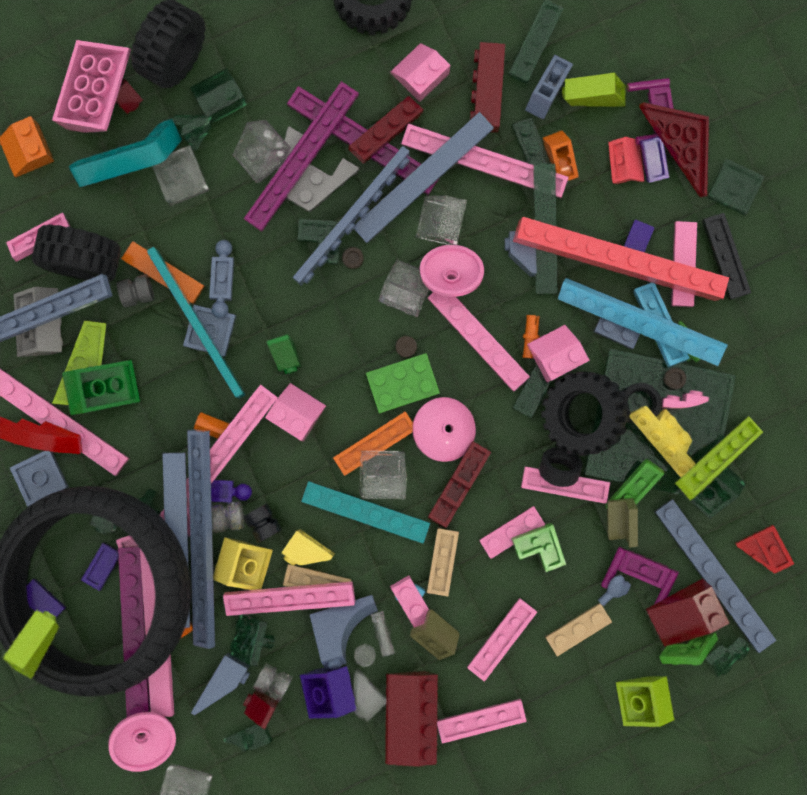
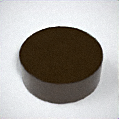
M350 247L344 251L342 260L347 268L358 269L363 264L364 257L360 249Z
M403 336L397 340L396 351L401 357L409 358L415 354L417 344L412 337Z
M680 368L667 370L663 377L664 384L672 390L683 387L686 383L685 372Z

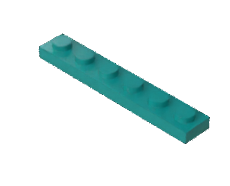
M309 481L301 501L420 543H424L430 526L429 522Z

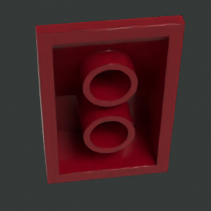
M703 579L646 609L664 647L711 634L729 624L712 586Z

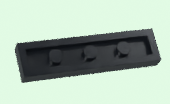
M725 213L703 219L702 222L720 275L729 277L726 288L728 299L732 300L750 294L751 290Z

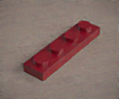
M410 96L406 97L349 145V151L364 164L402 132L408 124H411L422 115L423 109Z

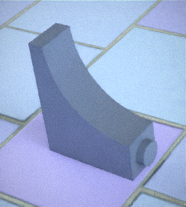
M372 595L355 600V605L332 607L310 614L321 663L325 670L337 669L343 664H347L346 645L351 632L362 619L378 611Z

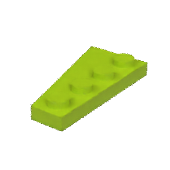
M84 321L65 372L102 365L106 323ZM63 377L52 404L68 405Z

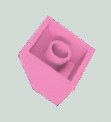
M420 43L391 71V74L420 102L449 75L450 64L436 50Z
M566 325L527 344L546 382L552 381L590 361L580 341Z
M290 383L277 398L265 418L304 442L326 408V405Z

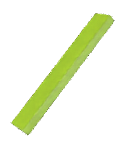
M748 416L676 482L677 486L690 500L693 499L753 443L763 431Z

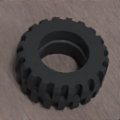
M164 0L154 6V9L146 15L145 21H142L140 30L136 33V39L132 45L131 63L135 72L161 88H172L187 76L186 74L191 71L194 62L197 61L198 54L203 47L202 43L205 39L206 27L200 14L175 0Z
M334 0V6L336 11H338L340 19L346 21L349 28L357 27L358 33L364 34V31H369V35H375L376 31H381V34L388 32L387 28L395 29L398 27V21L403 22L406 18V12L410 11L411 0H386L374 6L362 4L358 0Z
M48 224L38 229L32 261L36 266L63 276L87 281L103 274L107 275L108 282H112L116 276L121 248L114 240L93 232L68 226Z
M593 372L570 373L565 375L564 379H558L555 382V387L549 388L547 391L549 398L544 399L542 404L546 406V409L541 411V417L546 418V423L543 424L544 430L550 431L549 439L556 441V446L561 450L566 449L567 453L579 454V456L598 454L611 449L612 445L617 444L621 440L619 438L620 435L625 434L627 428L624 426L626 422H629L630 416L626 415L629 403L624 401L626 397L624 391H620L618 389L619 385L615 381H610L609 377ZM581 393L594 395L602 406L603 417L601 424L595 432L590 434L579 433L572 426L569 418L571 402Z

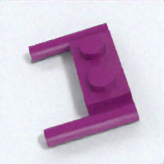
M669 78L627 83L628 92L649 89V104L674 109ZM655 130L654 135L636 137V145H641L640 140L658 136Z
M618 547L601 586L607 589L610 580L615 577L617 570L661 588L654 603L656 604L668 597L679 572L633 551H627L622 547Z

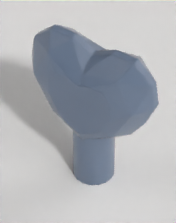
M622 575L615 576L610 580L607 592L598 601L602 606H605L613 597L619 598L626 595L630 590L631 584L625 581Z

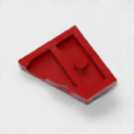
M773 524L735 542L738 548L774 574L794 565Z

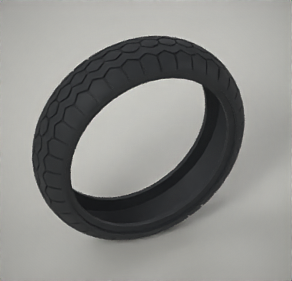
M81 486L67 488L51 493L27 507L14 519L0 540V642L7 652L33 616L27 599L28 571L33 553L45 533L58 521L73 513L95 515L116 524L137 543L152 573L155 588V608L145 639L136 652L125 662L103 666L77 661L62 653L51 643L32 677L40 684L61 693L84 697L105 696L124 691L141 683L156 672L170 657L180 641L189 616L191 603L190 573L185 554L177 537L162 517L147 504L129 494L106 487Z

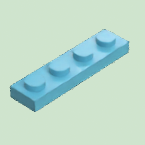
M649 283L634 289L633 293L642 310L672 322L655 283ZM655 340L668 368L689 359L687 353Z

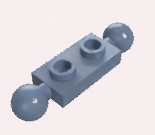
M220 240L216 244L215 250L219 257H212L209 298L210 300H216L212 305L211 311L217 318H223L228 314L229 309L225 301H232L234 258L228 257L232 252V245L227 240Z

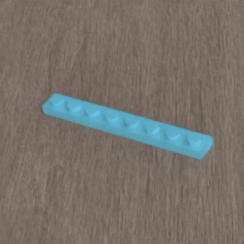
M566 278L563 281L558 300L716 366L719 365L727 344Z

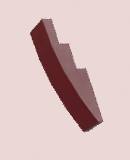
M474 441L471 443L427 517L428 519L445 529L447 528L491 454L489 450Z

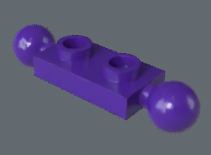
M214 480L211 483V502H233V496H236L241 501H245L252 495V489L247 484H239L237 487H234V481Z

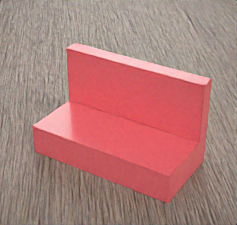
M629 137L608 142L612 183L620 184L631 180L644 182L641 145H636L635 139Z

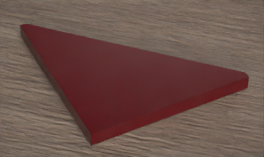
M645 102L639 104V108L699 197H706L709 117Z

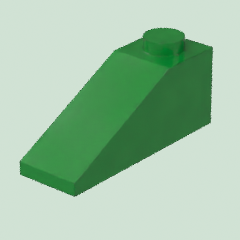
M289 335L267 341L278 370L281 373L285 372V375L297 372V368L301 367L294 342Z

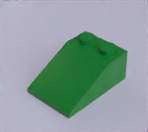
M132 360L62 372L70 415L140 402Z

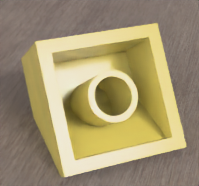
M301 529L295 532L281 552L285 555L283 559L293 566L295 564L305 565L331 560L335 555L334 552Z
M224 537L213 580L231 587L248 590L262 589L273 550Z

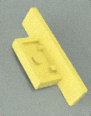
M643 406L630 413V419L680 477L695 465L694 461L687 454L692 439L667 409L660 411L657 417L647 406Z

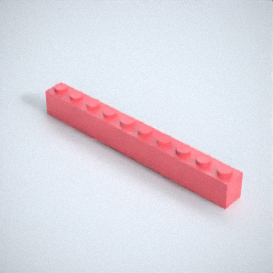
M522 217L518 221L513 239L515 243L713 301L724 298L729 277L526 217Z

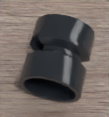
M268 503L243 517L248 527L254 529L252 534L257 543L282 530L277 519H272L273 512Z

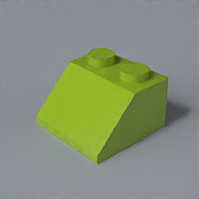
M648 676L616 682L623 726L661 727L674 721L667 676Z

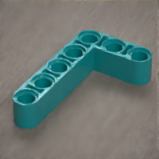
M169 119L158 124L144 140L80 159L72 163L69 169L79 187H83L157 165L168 158L182 138L173 120Z

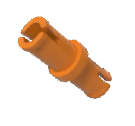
M526 315L522 358L534 359L527 344L540 338V335H538L540 316Z

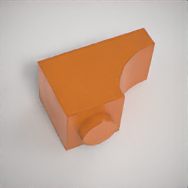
M563 131L543 137L546 155L553 171L569 177L568 181L578 178L571 139Z

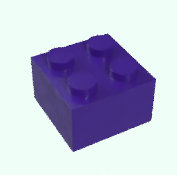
M347 666L333 670L318 668L300 675L309 718H338L357 710Z

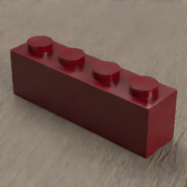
M480 42L479 50L475 49L474 62H477L478 66L477 70H473L472 83H476V91L472 90L471 103H475V109L470 111V120L480 112L494 127L491 132L498 133L500 127L505 44Z

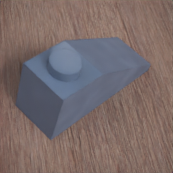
M554 55L533 91L525 110L544 120L573 64Z
M227 653L191 714H198L236 689L240 683L244 685L250 675L247 671L250 665Z

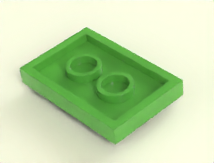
M427 353L366 373L379 414L440 394Z

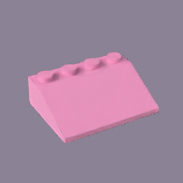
M76 40L52 121L67 130L77 132L107 131L131 49Z

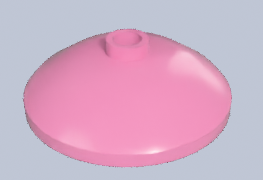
M444 245L434 248L424 256L420 264V277L424 285L432 292L447 297H458L471 293L481 284L484 276V265L480 257L472 250L459 245Z
M442 397L430 400L418 410L413 421L412 431L417 447L425 456L435 461L448 462L462 457L467 452L475 439L476 427L471 412L464 404L452 398ZM446 425H449L451 427V431L449 433L445 430Z
M152 712L136 713L123 719L113 729L109 738V753L112 760L125 770L134 772L147 771L161 765L168 759L175 747L176 734L173 725L164 716Z

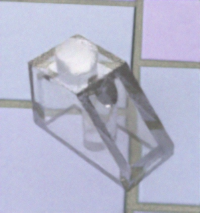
M357 668L354 672L353 688L357 710L354 713L360 719L365 718L368 722L386 705V698L366 675Z

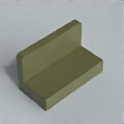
M634 499L607 501L608 539H626L629 547H638V508Z
M432 609L427 611L424 624L412 628L410 636L438 660L455 654L460 635L456 629Z

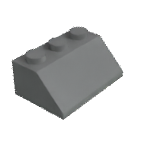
M32 287L15 293L14 311L58 293V288ZM61 318L17 335V357L52 355L62 352Z

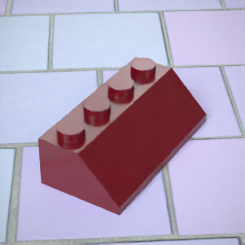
M426 671L386 674L385 764L417 767L437 764V674Z

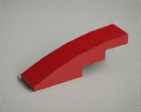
M0 417V439L38 450L73 454L83 452L81 436L47 421L39 426L25 419L15 423Z

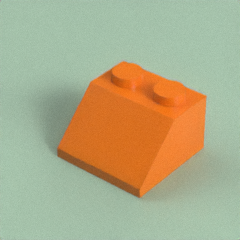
M31 116L11 124L0 136V144L15 178L54 162L41 128Z

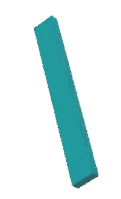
M155 247L147 250L148 255L236 398H242L246 395L161 254Z

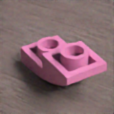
M690 391L682 395V401H680L678 396L667 395V398L662 399L661 408H689L708 402L709 397L702 396L703 392Z

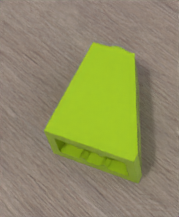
M616 73L565 79L562 95L563 99L570 106H626L625 85Z
M36 610L3 657L11 668L30 679L34 676L59 629L54 615L47 611H44L42 614Z

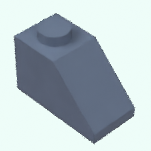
M510 231L508 238L504 239L505 251L508 250V256L530 277H535L537 273L536 248L513 242L516 231Z

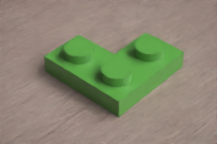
M552 523L511 538L519 560L539 553L543 569L546 572L566 565Z
M713 632L691 639L688 644L666 646L659 656L662 664L701 665L717 642V634Z

